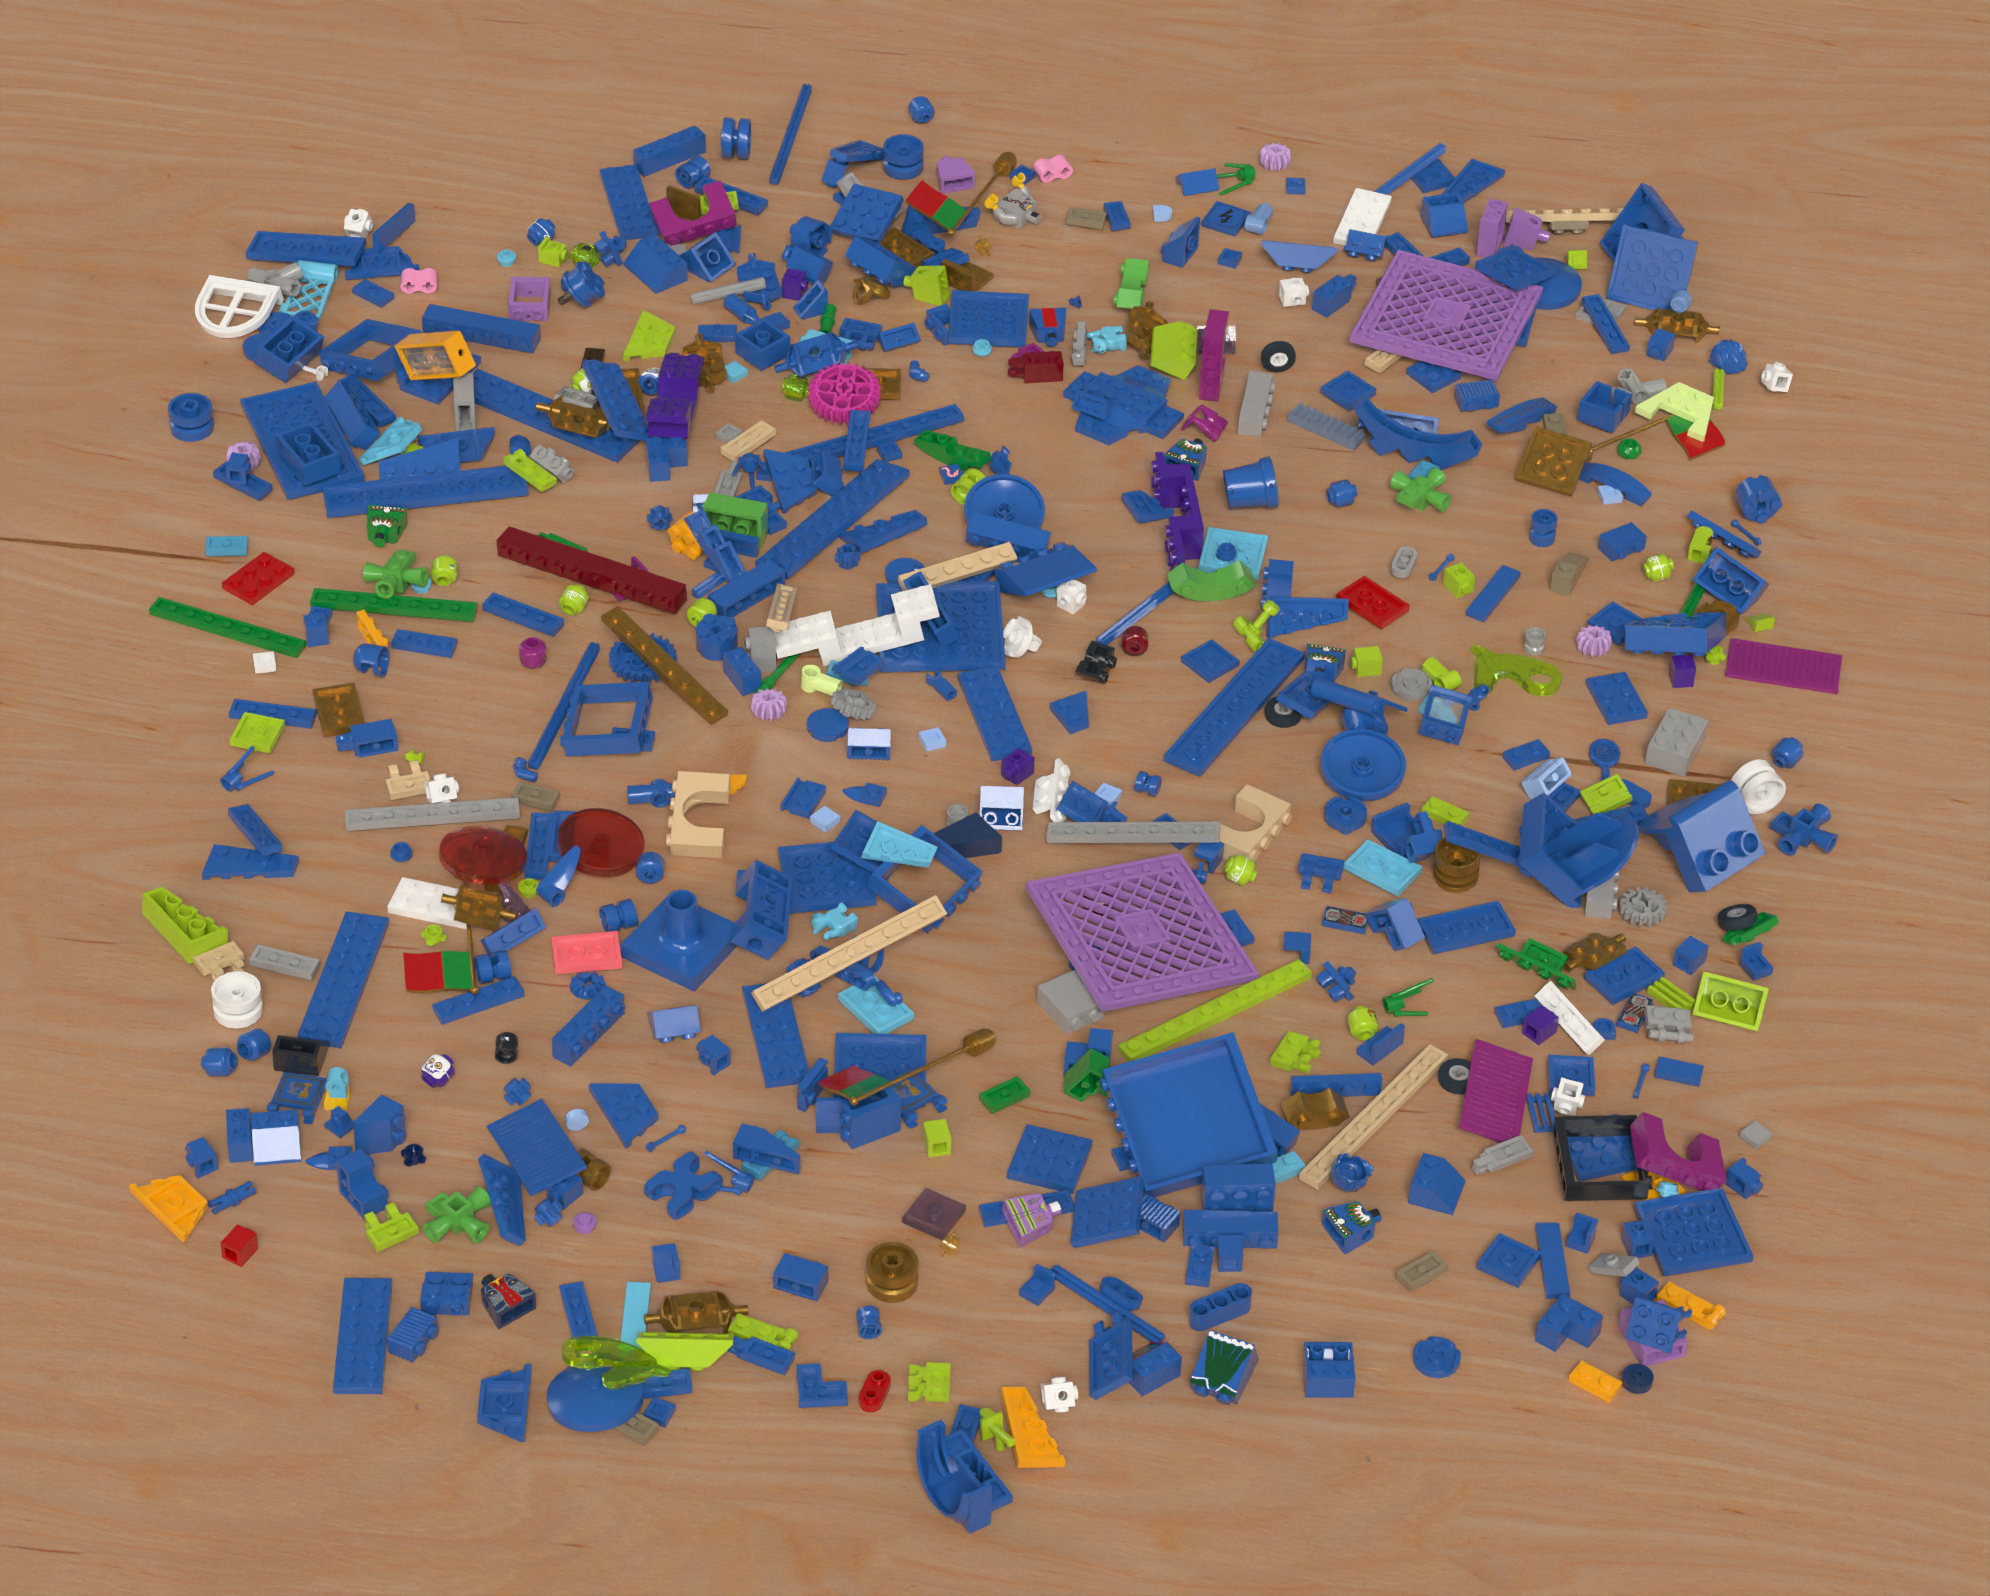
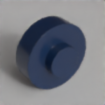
M1631 1364L1623 1370L1621 1381L1623 1382V1387L1629 1392L1643 1394L1652 1388L1654 1375L1651 1369L1645 1365Z

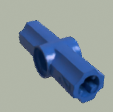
M656 779L650 785L627 786L628 804L652 803L653 806L662 808L667 806L671 802V797H675L676 792H673V783L668 784L663 779Z

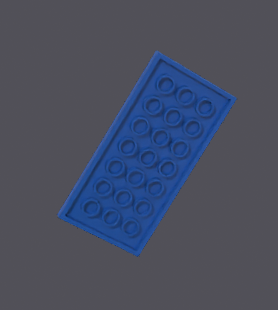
M317 382L240 399L241 407L287 500L322 492V486L365 481L364 473ZM312 421L339 453L341 473L304 486L277 453L276 434Z

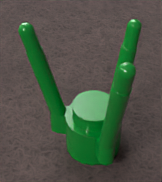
M1225 163V167L1240 169L1233 173L1218 174L1217 178L1237 176L1238 180L1242 182L1220 192L1219 195L1222 196L1244 185L1252 184V180H1255L1256 176L1254 167L1250 166V164Z
M1430 978L1400 992L1383 997L1385 1012L1387 1014L1393 1013L1394 1017L1427 1016L1428 1012L1401 1011V1009L1405 1008V998L1421 993L1422 989L1419 988L1434 982V979Z

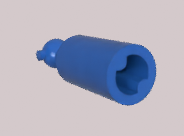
M729 294L725 298L724 307L744 323L755 324L763 319L758 318L756 309L736 294Z

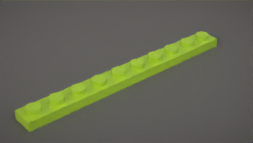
M1298 959L1119 1044L1118 1052L1128 1062L1148 1057L1311 979L1312 971Z

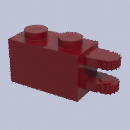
M1061 351L1022 353V357L1008 360V365L1012 367L1008 369V376L1023 377L1024 384L1063 381L1064 362Z

